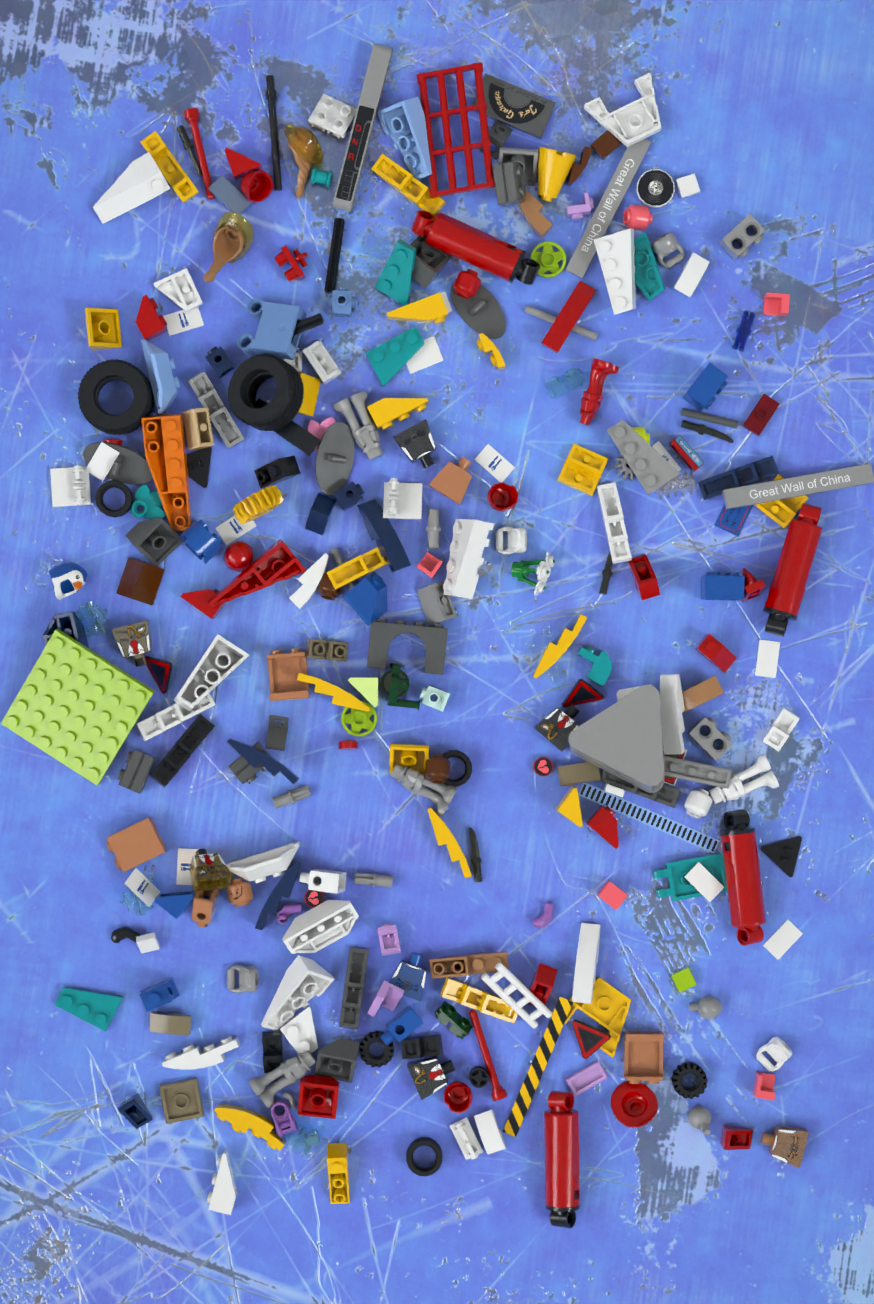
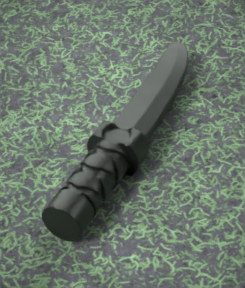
M178 126L176 129L183 142V147L188 151L193 165L201 177V170L192 150L194 146L190 142L184 126Z
M683 420L681 423L682 428L698 432L700 435L707 434L733 443L732 438L728 435L708 428L706 425H698Z
M610 551L605 568L602 571L603 578L599 594L607 595L610 577L613 574L611 572L613 563Z
M470 827L469 833L473 853L471 863H473L474 880L475 882H482L480 864L482 860L479 855L477 837L474 830Z

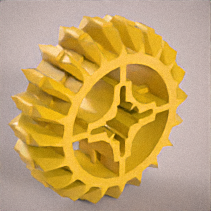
M276 485L255 492L234 506L233 511L236 519L241 524H245L263 516L283 502L282 493Z

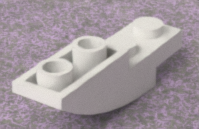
M232 1036L222 1039L221 1044L217 1046L210 1044L204 1047L203 1052L199 1045L194 1047L191 1044L184 1047L183 1052L179 1054L173 1052L166 1055L162 1066L181 1070L213 1066L224 1062L226 1059L224 1053L239 1047L240 1042L238 1037L232 1039Z

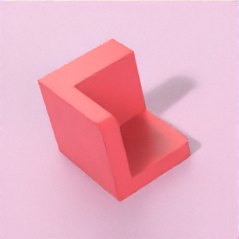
M766 293L764 295L763 314L786 316L789 313L790 294Z
M427 552L416 568L430 578H433L443 564V561Z
M610 880L605 883L597 894L598 897L615 910L620 907L628 896L627 893Z
M756 1071L753 1095L756 1098L774 1101L776 1093L773 1089L776 1076Z

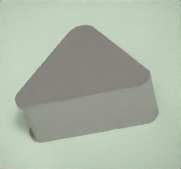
M643 685L570 732L568 740L573 755L646 792L655 793L663 787L664 758L660 694L654 686Z

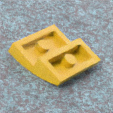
M573 443L557 481L592 496L608 458Z
M778 474L773 481L785 478ZM808 496L755 504V506L785 528L802 504L806 502Z

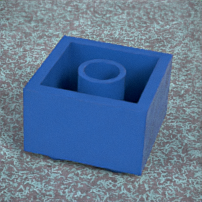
M709 362L682 398L700 412L703 408L707 410L716 399L714 394L717 393L719 395L727 385L725 380L728 376Z
M707 572L706 575L701 577V600H743L745 576H739V572H728L725 575H720V572Z

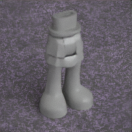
M366 390L350 397L364 425L363 427H360L348 398L334 404L333 407L335 411L344 414L352 430V436L356 439L355 442L363 449V453H366L368 459L371 460L383 453L380 448L381 443H379L378 430H376L375 424L370 419L365 406V400L368 396Z
M396 764L390 775L398 779L397 783L401 780V784L413 794H418L434 801L437 805L436 813L441 817L458 789L453 785L431 783L426 778L425 773L408 766L404 768Z
M309 1051L303 1055L299 1053L297 1056L281 1062L280 1066L275 1070L250 1079L249 1084L256 1095H260L266 1107L270 1108L274 1104V1095L282 1088L292 1083L294 1084L297 1080L301 1079L317 1061ZM282 1075H285V1076L282 1077L281 1079H279V1080L275 1081L274 1083L268 1085L270 1082H272V1081L275 1080L276 1078H278V1077H280V1076H282Z

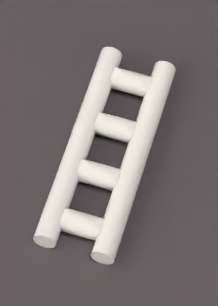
M501 962L496 964L495 968L498 971L490 977L487 973H484L481 976V979L533 1029L538 1026L536 1019L542 1014L547 1018L552 1016L553 1012ZM502 977H505L511 983L505 989H502L496 983ZM516 989L524 995L517 1002L510 996ZM529 1002L537 1008L531 1014H528L522 1008Z

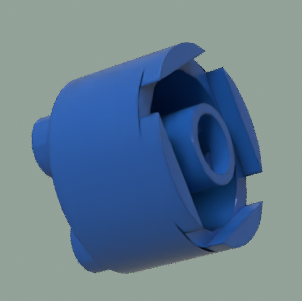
M201 519L198 522L194 521L179 536L181 541L185 539L187 548L200 560L204 558L205 564L222 549L221 545L223 543L221 538L215 533L211 534L208 526Z

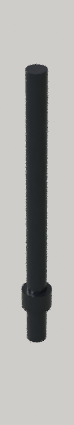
M267 75V91H265L266 100H268L274 189L275 191H282L275 101L277 99V91L274 88V76Z

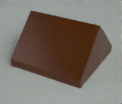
M128 557L116 594L153 606L165 569Z

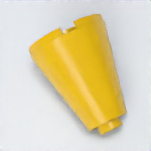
M539 147L538 195H541V200L552 202V198H557L575 161L576 155Z

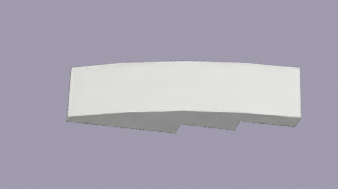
M616 482L597 486V492L612 563L631 561L632 557Z
M661 674L660 706L664 754H683L685 749L682 733L685 731L682 712L685 711L680 676L679 674Z
M209 693L190 711L176 703L137 723L136 726L145 742L216 704Z
M581 923L572 1002L592 1003L601 924Z

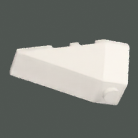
M147 152L128 165V168L116 179L114 184L102 195L93 208L102 224L171 188L150 152Z
M298 955L287 969L261 1023L262 1027L275 1031L294 1017L295 1011L300 1007L305 1008L308 1006V1001L315 995L318 997L322 995L335 978L312 959Z

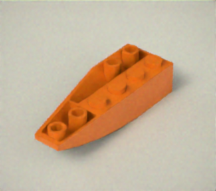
M183 413L141 418L145 457L170 527L174 531H184L191 525V506Z

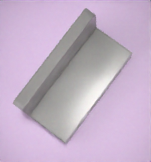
M444 581L417 590L429 626L457 617L450 596L443 595Z

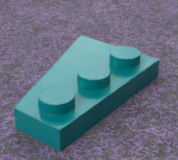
M645 231L634 240L635 283L646 298L651 301L665 290V286L647 232Z
M399 239L375 285L376 289L404 306L410 303L409 295L412 287L411 279L412 272L414 271L416 248Z
M415 326L365 353L383 387L424 346L425 342Z
M63 987L54 1005L106 1031L124 996Z

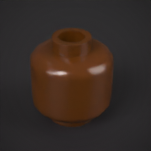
M327 573L323 574L317 587L318 593L321 594L320 596L326 600H335V598L341 596L343 586L335 590Z
M442 754L432 755V758L427 759L425 762L426 778L431 783H445V780L450 777V761L444 758Z

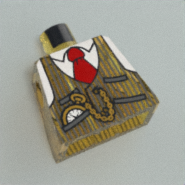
M199 849L192 857L190 876L193 892L227 889L229 887L232 874L219 854H207L206 849Z

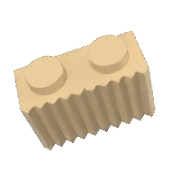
M196 408L183 412L188 450L204 449L215 444L213 442L212 428L210 427L212 424L209 419V408Z

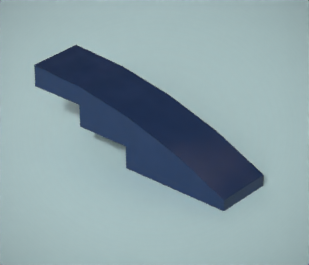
M772 455L699 481L698 484L702 496L706 500L723 494L722 491L725 489L746 486L777 475L779 470Z
M374 499L357 505L371 540L376 541L380 554L386 557L391 572L409 567L411 564L388 518H383V510Z
M234 739L227 741L254 769L261 764L273 776L281 772L293 785L300 779L284 764L267 753Z
M298 859L273 889L261 911L255 926L256 929H264L268 913H277L282 897L290 898L302 860Z

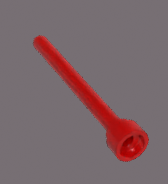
M198 108L186 109L183 111L184 118L190 123L206 195L209 200H213L215 196L208 190L212 183L197 123L199 121L198 117H200Z
M471 1010L469 1015L493 1087L491 1089L492 1100L504 1099L507 1097L506 1090L499 1084L477 1012Z

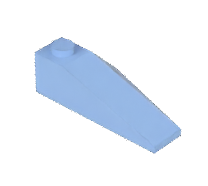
M419 97L404 100L378 111L377 113L387 136L390 135L395 143L393 146L396 150H400L404 157V163L414 178L418 180L431 175L425 115Z

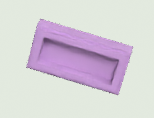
M599 1060L565 1080L574 1096H577L604 1081L608 1076Z

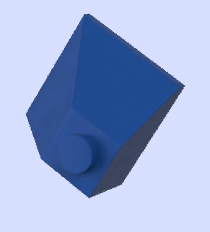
M375 571L366 576L343 596L367 626L387 611V585Z

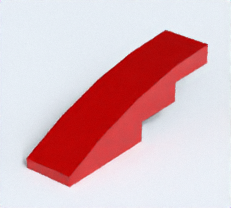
M579 281L541 344L558 353L596 290Z

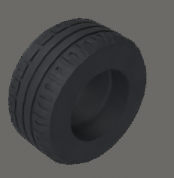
M269 354L252 356L238 366L229 382L228 401L230 408L240 421L258 430L272 431L280 429L290 423L301 408L304 397L302 378L292 365L278 357ZM274 377L276 380V392L272 401L262 408H257L255 398L259 386L265 380Z
M114 359L102 361L94 365L93 368H90L86 375L83 376L84 378L81 380L82 382L78 389L79 407L86 420L98 430L113 435L130 433L142 426L141 418L150 416L154 403L151 384L143 372L131 363ZM112 380H122L128 383L134 394L131 407L120 415H110L104 412L98 401L100 390L106 383Z

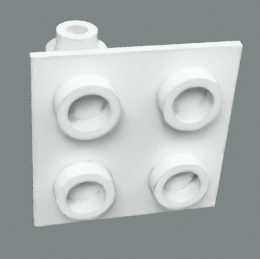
M323 93L308 122L312 124V127L315 126L322 129L323 132L328 130L327 134L332 132V135L338 137V139H344L357 109Z
M74 466L50 469L53 507L91 505L89 472L85 471L86 467Z
M391 478L389 482H384L383 518L421 519L423 484L399 483L397 478Z

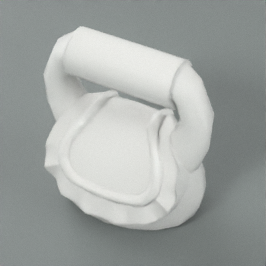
M504 526L495 532L496 550L498 553L508 555L526 552L527 532L525 528ZM503 531L508 532V549L503 550Z
M773 1037L767 1044L759 1048L756 1059L768 1071L773 1072L778 1070L792 1056V1051L782 1039ZM767 1051L777 1064L774 1066L762 1052Z

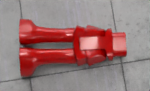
M593 358L589 387L587 391H583L580 414L582 416L579 423L590 426L592 418L595 419L596 417L594 414L598 412L601 406L603 384L607 375L618 373L620 367Z

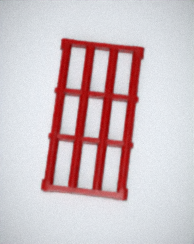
M482 62L417 74L421 106L425 115L432 174L429 175L430 198L495 188L490 149L492 144L489 140L487 104L485 103L482 77ZM474 70L478 105L467 106L463 72ZM456 74L459 108L448 110L445 75ZM437 77L441 111L430 113L426 79ZM479 110L482 142L471 144L468 112ZM460 114L463 145L452 147L449 116ZM442 117L445 149L434 150L431 119ZM483 148L487 183L475 185L472 150ZM464 151L468 186L457 188L453 153ZM446 154L449 189L438 191L435 156Z

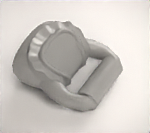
M672 232L652 242L651 246L656 253L657 260L664 268L669 269L684 260V249L677 242ZM675 250L680 252L664 263L663 257H667V255L673 251L675 252Z
M242 965L229 967L227 970V988L234 993L257 991L259 974L256 967H245ZM235 970L239 971L238 988H235Z

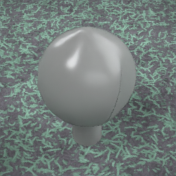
M705 996L699 1003H689V1011H699V1014L705 1019L716 1018L723 1008L719 1000L713 996Z
M704 1106L693 1107L688 1114L690 1125L696 1129H701L704 1135L710 1134L711 1131L708 1127L712 1118L710 1111Z

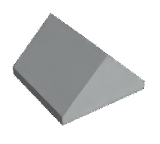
M500 147L498 165L508 162L518 163L522 166L524 176L521 178L522 184L535 185L538 150Z

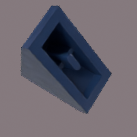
M318 493L310 509L305 529L323 535L336 499Z
M139 1094L124 1101L118 1107L119 1112L136 1129L153 1120Z

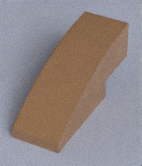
M526 190L525 202L517 205L525 221L542 239L551 230L553 224L540 213L544 206Z
M712 676L682 691L684 712L724 693L716 676Z

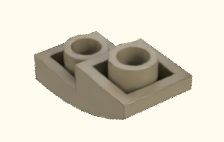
M307 638L305 658L346 662L348 643Z
M589 762L557 767L560 786L578 785L580 783L598 782L601 780L599 767Z
M153 1011L150 1013L149 1032L190 1035L191 1015L176 1012L167 1014Z

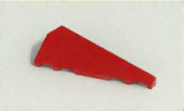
M279 539L213 596L208 603L214 608L216 605L248 595L279 581L287 580L297 574L305 573L307 570L285 543Z

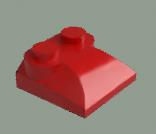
M306 1075L301 1078L297 1115L336 1119L339 1082L333 1077Z

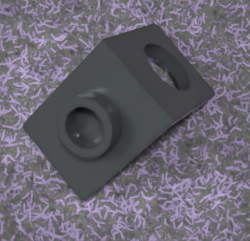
M498 121L494 123L489 131V140L497 148L495 152L491 151V157L494 159L498 158L500 147H503L513 129Z
M269 715L266 749L285 750L288 717ZM275 720H279V721H282L283 723H282V724H279V723H276V722H274V721H275Z

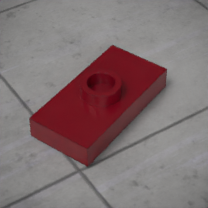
M763 394L743 424V427L759 436L780 403Z

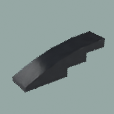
M260 398L256 402L257 408L268 405ZM294 421L280 429L272 430L308 456L312 454L321 441Z
M200 714L150 774V777L165 788L215 725Z

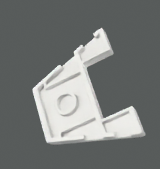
M650 73L635 79L634 84L642 98L609 113L600 97L584 104V109L626 147L661 131L658 107L655 101V92Z

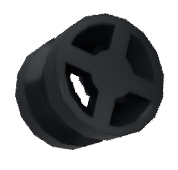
M476 1066L470 1070L469 1079L471 1084L477 1088L487 1084L488 1072L484 1067Z

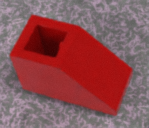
M144 295L135 323L144 339L150 341L167 331L165 328L167 322L162 314H157L155 309L158 306L153 298L149 299L147 295Z

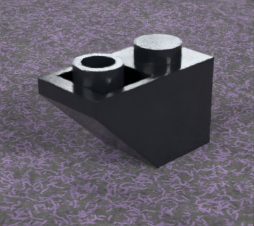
M295 455L277 459L254 470L260 488L301 474Z

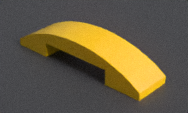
M156 131L140 141L144 149L150 152L161 173L183 203L199 193Z

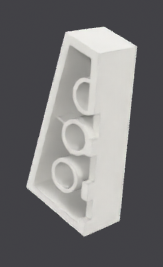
M630 228L594 239L614 315L636 309L634 229Z
M456 519L453 525V539L450 544V557L446 566L447 575L443 584V595L473 599L479 578L477 570L483 565L484 558L482 553L484 546L488 547L490 539L487 536L489 530L494 528L493 523L471 519Z

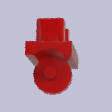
M285 245L281 248L282 252L275 256L274 259L279 267L288 262L292 268L284 272L289 283L297 279L301 281L305 276L298 264L300 263L303 268L308 266L305 261L308 254L307 252L301 254L296 249L293 251L296 256L294 259Z

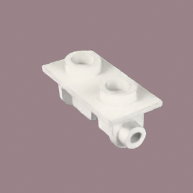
M467 1117L450 1125L466 1160L470 1158L473 1160L483 1153Z

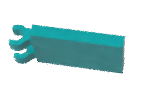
M716 853L665 863L666 869L653 870V878L667 877L669 888L656 889V896L658 898L671 896L672 901L703 896L685 878L698 862L724 886L720 893L726 892L727 884L723 854Z

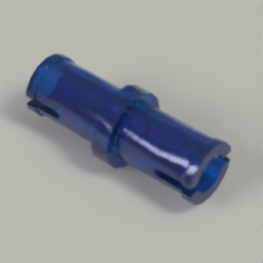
M749 311L743 312L740 326L736 329L737 335L732 346L735 350H738L739 346V351H744L747 338L752 332L750 329L755 314L750 312V315L748 314Z

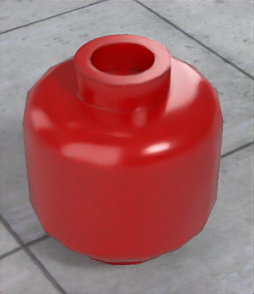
M471 269L460 271L453 284L456 290L455 293L465 299L474 297L481 285V280L477 277L478 273Z

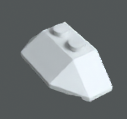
M297 841L227 863L225 868L249 882L254 880L255 883L265 881L266 876L272 874L273 877L284 875V871L288 869L300 842Z
M327 900L296 917L282 940L291 954L315 953L348 935L359 915L350 901Z

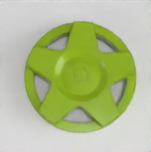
M542 242L531 253L530 259L540 264L537 275L541 277H555L565 267V252L560 245L554 242ZM543 246L542 252H536L540 247ZM552 246L556 247L559 252H554ZM563 260V264L560 268L558 262ZM549 270V271H550L551 273H553V274H544V273Z
M365 701L361 702L370 708L369 712L351 708V713L345 714L348 707H345L342 712V725L353 736L361 737L368 735L376 726V711L373 706ZM372 714L374 715V723L370 720ZM345 723L351 724V731L347 728ZM362 728L368 730L365 733H360Z

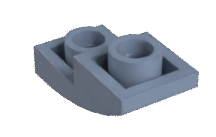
M222 175L208 188L220 203H224L235 217H238L251 204Z

